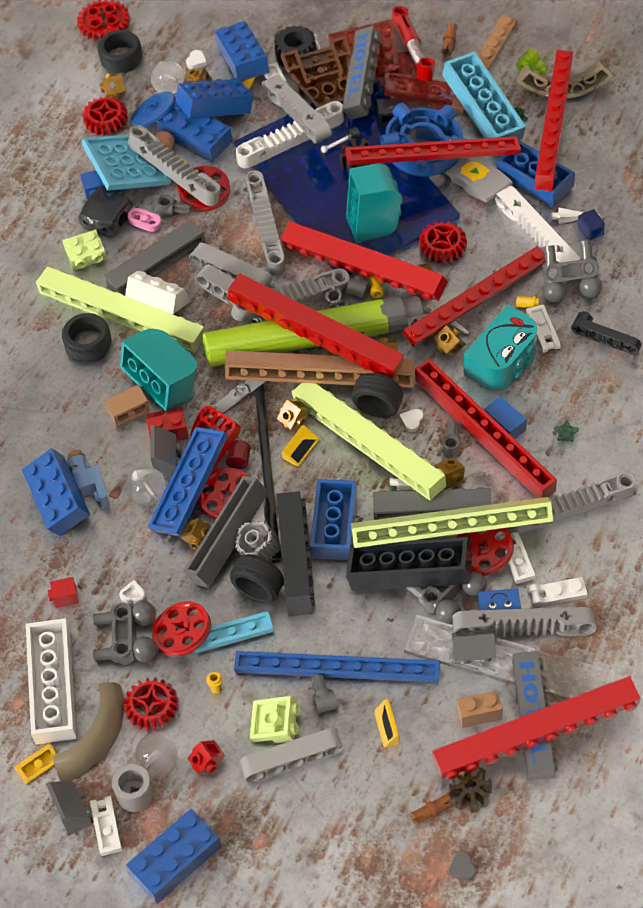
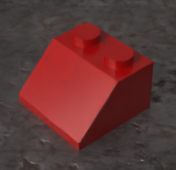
M183 407L173 408L167 412L162 410L146 414L149 436L151 425H155L176 434L177 441L189 439Z

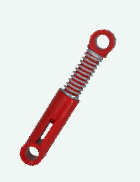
M395 6L392 9L391 26L397 30L405 48L414 59L417 68V78L421 81H431L434 78L435 61L432 58H428L424 52L421 40L408 17V9L403 6Z

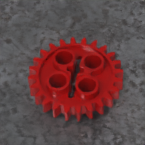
M93 0L92 5L87 3V8L82 7V11L78 12L77 25L80 33L82 32L83 36H87L88 40L92 37L93 41L100 40L109 32L129 28L130 15L128 8L124 4H120L119 1L114 3V0H110V2L108 0H98L96 3ZM101 11L104 12L107 29L103 28Z

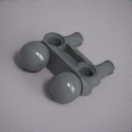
M591 240L580 241L582 258L569 262L559 263L556 260L555 245L544 246L546 263L542 265V276L546 285L543 294L549 302L558 303L565 298L566 287L561 281L582 279L579 288L581 293L587 298L597 297L601 293L603 284L598 277L599 264L597 258L592 254ZM587 263H590L593 266V270L591 273H587L585 271V265ZM551 268H554L557 272L555 278H550L548 274Z
M471 570L469 584L428 586L427 588L411 587L407 588V591L419 598V604L424 606L427 613L436 614L442 623L453 624V615L461 611L460 605L453 599L462 589L467 595L477 597L478 592L486 590L487 581L481 573Z
M148 601L137 602L134 606L121 602L116 604L110 612L93 614L95 626L112 624V645L109 648L94 649V661L113 660L115 663L129 665L136 659L140 662L152 660L157 652L156 643L153 639L145 636L136 639V624L139 626L151 624L156 617L155 607Z

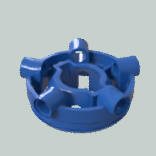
M399 103L393 109L394 117L388 123L385 135L380 137L381 145L414 143L410 138V133L416 129L417 140H429L431 142L449 141V138L451 141L468 140L463 138L462 129L454 119L456 111L452 106L445 105L439 111L431 108L409 109L404 103ZM459 158L435 161L394 162L393 164L405 173L420 177H430L448 171L456 164Z

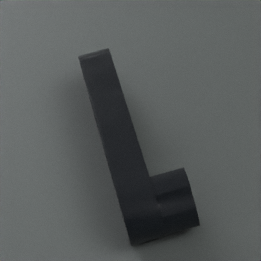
M586 311L579 312L571 326V330L577 335L632 355L638 354L642 346L641 341L633 336L594 323L593 317Z

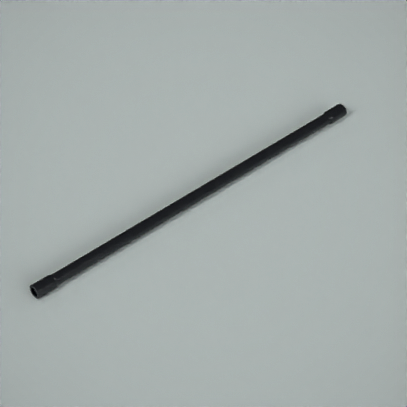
M250 319L248 320V324L256 323V321ZM261 384L255 389L263 482L264 487L269 492L265 498L267 524L278 536L264 384ZM281 548L272 557L273 559H270L271 563H276V561L277 563L282 562Z

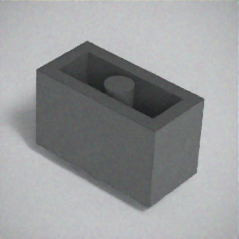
M492 629L451 633L455 662H459V664L471 663V660L489 662L491 658H496L495 638Z

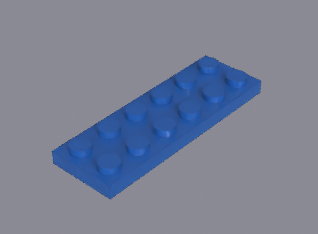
M195 427L149 522L148 528L151 531L181 536L227 440L228 435L225 432Z

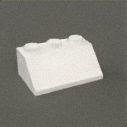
M136 271L128 277L126 297L170 314L176 313L190 303L191 299L186 290L178 287L177 284L162 281L161 278L146 275L142 271Z

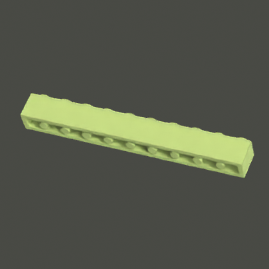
M46 267L36 281L39 293L99 315L102 318L138 332L146 329L163 330L174 340H177L185 350L196 353L203 342L202 336L205 331L201 324L190 322L181 316L177 317L125 297L121 293L112 292L103 286L99 287L87 280L84 281L74 275L63 273L58 269Z
M301 383L292 391L293 399H298L309 407V414L428 500L431 501L446 487L445 474L441 469H436L428 460L420 458L414 450L403 446L398 439L389 436L384 429H379L371 420L362 417L357 410H352L343 400L340 401L335 398L330 391L324 390L318 383Z
M548 497L356 522L351 523L354 548L552 522L553 515L551 501Z

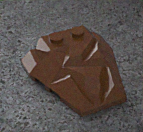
M346 36L329 40V47L299 55L297 49L281 54L286 71L316 109L333 101L343 103L351 56Z

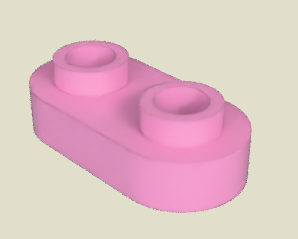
M134 208L128 213L129 223L133 226L150 232L157 231L161 227V219L157 214L140 208Z

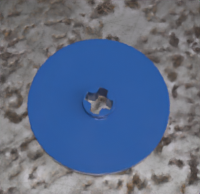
M165 91L145 100L133 112L131 116L132 125L146 127L160 120L173 107L176 99L174 94L170 91Z

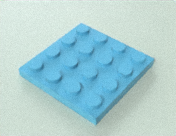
M129 135L82 139L81 144L107 190L171 184V178L129 147Z

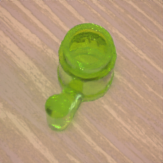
M529 48L516 62V67L519 71L526 64L531 68L535 65L538 66L537 72L541 74L548 69V66L540 60L538 52L532 48Z

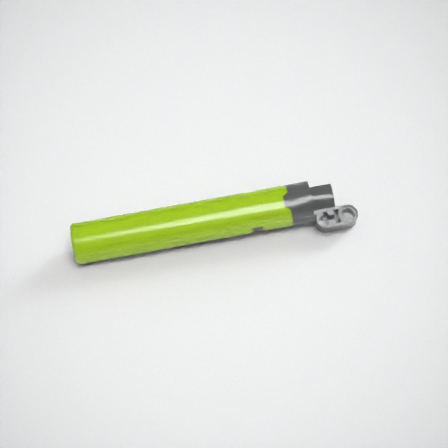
M399 295L317 311L368 337L402 331L428 315H423L419 296L402 300ZM262 321L204 332L202 336L206 360L210 367L225 365L226 351L288 353L320 346L315 345L304 337H299L288 329L281 328L272 321Z

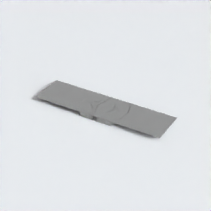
M247 380L243 384H239L236 389L231 390L228 395L214 405L223 413L265 381Z

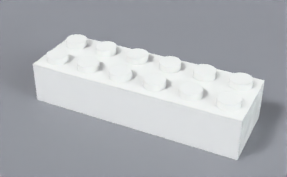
M64 618L26 624L30 721L33 740L37 745L77 739L71 639L67 620Z

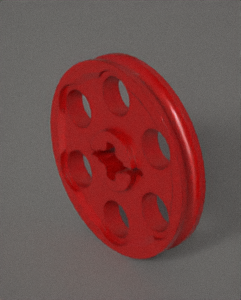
M213 166L194 167V171L203 172L210 178L214 176L221 177L216 182L220 185V189H224L225 192L219 194V200L216 205H205L197 198L193 201L187 200L188 197L193 195L178 184V194L181 202L191 205L192 210L195 211L214 210L223 205L230 195V182L227 175L222 170Z
M220 468L212 471L204 488L212 487L214 491L206 494L202 490L198 498L200 508L204 514L216 520L235 490L236 482L241 480L243 476H249L235 468ZM221 475H226L228 477V480L225 482L218 481V477ZM230 490V495L225 498L224 502V495ZM210 503L218 505L215 510H209L207 506Z
M507 528L487 530L483 534L478 532L462 533L456 537L471 538L470 546L473 556L471 570L479 572L483 576L498 573L507 566L513 556L514 542ZM499 532L505 533V537L502 540H496L495 535ZM485 544H486L488 548H487V549L484 548V549L481 551L480 546L484 547ZM500 550L507 551L503 558L496 557V554ZM482 562H490L488 569L480 568Z
M192 601L176 603L164 610L156 619L152 629V638L158 649L168 656L189 654L200 647L207 639L211 630V618L205 608L199 603ZM197 610L195 615L189 616L191 611ZM174 613H179L176 618L170 619ZM205 623L202 628L196 629L198 624ZM167 628L164 634H159L162 629ZM193 638L190 644L184 645L186 640ZM170 641H174V644L171 647L166 648V645Z

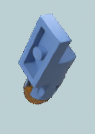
M81 450L71 451L68 454L67 464L82 497L94 494L96 502H101L102 508L109 507V501L98 467H90L85 454Z

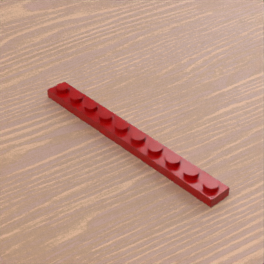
M517 136L346 147L345 154L348 165L513 155L520 154L521 147Z
M537 245L404 329L402 334L415 347L442 330L446 325L448 326L544 265L546 263L545 253Z

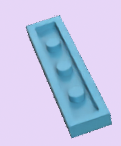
M268 611L212 626L207 639L195 650V653L274 632Z

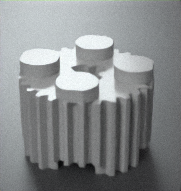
M264 521L245 522L244 525H241V528H238L239 536L236 537L235 548L241 555L253 554L269 561V559H273L272 557L275 556V553L280 551L281 545L278 536Z

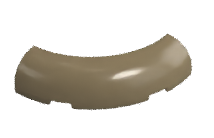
M598 60L585 71L570 76L567 98L582 96L587 92L598 89L614 75ZM526 64L519 73L517 82L534 93L549 97L552 76L541 74Z
M115 682L99 683L100 706L93 725L86 735L74 746L52 756L60 782L72 781L85 774V771L95 763L98 764L113 746L122 726L121 722L124 711V696L120 684Z

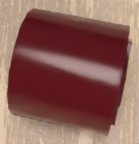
M235 440L227 450L226 464L235 469L247 468L251 446L245 441Z

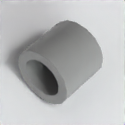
M126 764L115 772L112 778V788L119 805L129 812H139L146 809L154 797V789L147 770L137 764Z

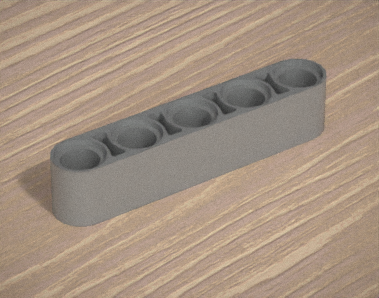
M199 243L189 256L191 262L201 268L207 264L212 265L233 279H236L238 274L241 273L267 287L272 281V277L268 272L205 243Z
M205 265L195 277V282L204 290L233 307L234 304L228 300V288L235 279L212 265ZM262 316L253 318L256 322L267 321Z
M328 728L241 758L239 763L246 782H255L338 754L343 750V745L337 729Z

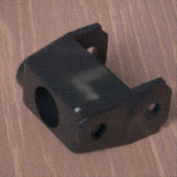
M102 185L84 204L78 216L80 225L88 231L96 230L97 234L115 236L128 220V213L132 209L133 203L116 191L107 190Z

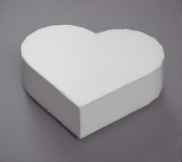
M200 50L192 51L190 57L186 59L188 69L207 66L204 55Z
M413 409L400 414V419L408 432L414 433L419 430L420 423L423 421V412L421 410Z
M135 580L125 586L119 593L121 601L127 604L132 602L136 604L146 599L145 591Z

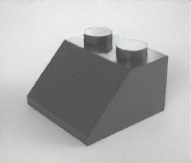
M151 425L150 458L155 478L172 477L181 458H178V453H181V442H177L176 434Z
M73 781L46 783L68 836L92 825L89 818L93 815L88 804L84 806L81 801L85 797L80 787L76 788Z

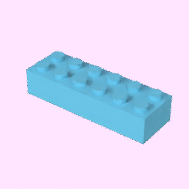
M474 51L445 62L442 76L483 137L517 136L518 140H522L526 129L525 124L476 52Z

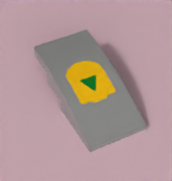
M481 157L459 158L451 169L443 173L450 176L452 183L462 186L464 193L488 202L497 193L513 184L505 174Z

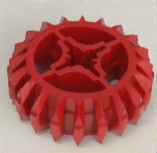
M106 95L105 98L101 96L99 99L93 98V102H88V106H84V111H82V120L85 127L91 134L95 133L97 136L100 134L102 136L106 134L111 136V133L117 134V131L122 130L123 126H126V121H128V111L124 102H121L119 98L115 99L114 96L109 98Z
M441 221L439 224L434 222L433 226L428 224V227L423 228L419 236L420 252L425 259L429 258L430 262L435 261L436 265L439 262H442L443 265L446 262L451 264L453 260L458 261L459 257H463L467 249L466 234L462 231L461 227H457L456 223L451 225L450 221L447 223Z
M154 677L153 681L146 678L144 683L139 680L138 686L132 685V691H127V698H124L125 705L123 708L124 712H126V718L130 720L133 726L137 725L139 730L144 727L145 731L148 732L153 727V730L157 731L158 726L164 729V723L171 724V718H176L177 714L175 711L179 710V698L176 696V690L172 689L170 683L166 684L164 679L158 682L156 677ZM157 693L165 696L167 698V701L163 700L162 698H158ZM135 708L145 711L146 716L138 713Z

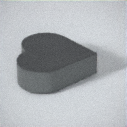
M458 852L453 858L448 874L465 881L473 879L475 867L470 863V856L466 852Z

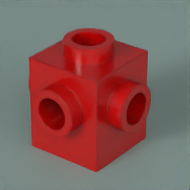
M215 740L200 741L199 744L194 746L192 753L187 759L198 774H211L218 769V765L225 757V754Z

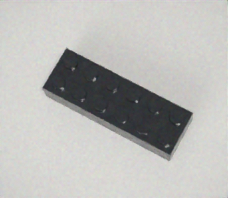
M300 491L277 493L288 616L312 614V606H315L305 498L301 499Z
M468 537L402 541L354 548V545H350L346 578L352 591L469 584L472 549Z

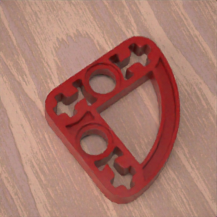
M205 406L201 409L193 423L190 438L195 427L205 428L206 424L214 430L223 431L228 435L213 467L214 469L240 434L241 427L234 420L215 408ZM223 419L222 423L217 426V422Z

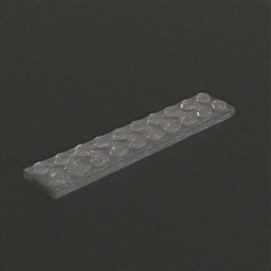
M418 615L415 617L404 647L405 654L426 660H438L440 664L515 685L512 664L513 653L538 651V657H542L544 670H540L541 678L545 677L546 690H543L544 694L565 700L611 683L614 673L613 670L494 637L496 658H491L489 662L471 660V663L459 664V662L454 661L451 636V633H454L453 625Z

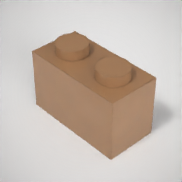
M139 385L130 387L104 400L107 411L116 427L150 412L148 400Z
M498 690L457 699V712L462 728L502 720L503 707Z

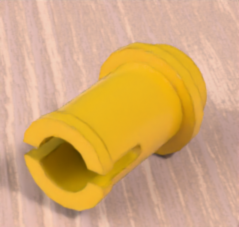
M370 277L371 296L373 298H381L384 294V288L381 283Z
M536 295L533 297L517 296L516 307L532 308L540 304V298L536 297Z
M218 672L209 673L206 682L210 686V691L213 694L221 693V690H223L221 674Z

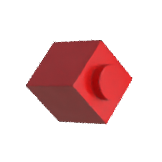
M73 577L50 582L51 589L47 590L50 602H54L56 608L79 603L77 587Z

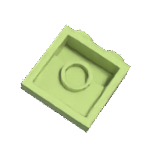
M96 230L62 240L73 271L107 260L105 249Z
M291 696L253 701L250 740L252 742L272 740L275 743L294 740L295 735L299 733L296 717L301 713L300 705Z

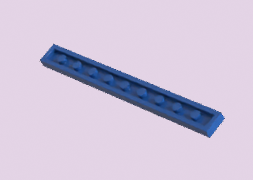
M236 651L234 664L235 673L312 677L315 674H322L323 677L433 683H439L440 661L253 651Z

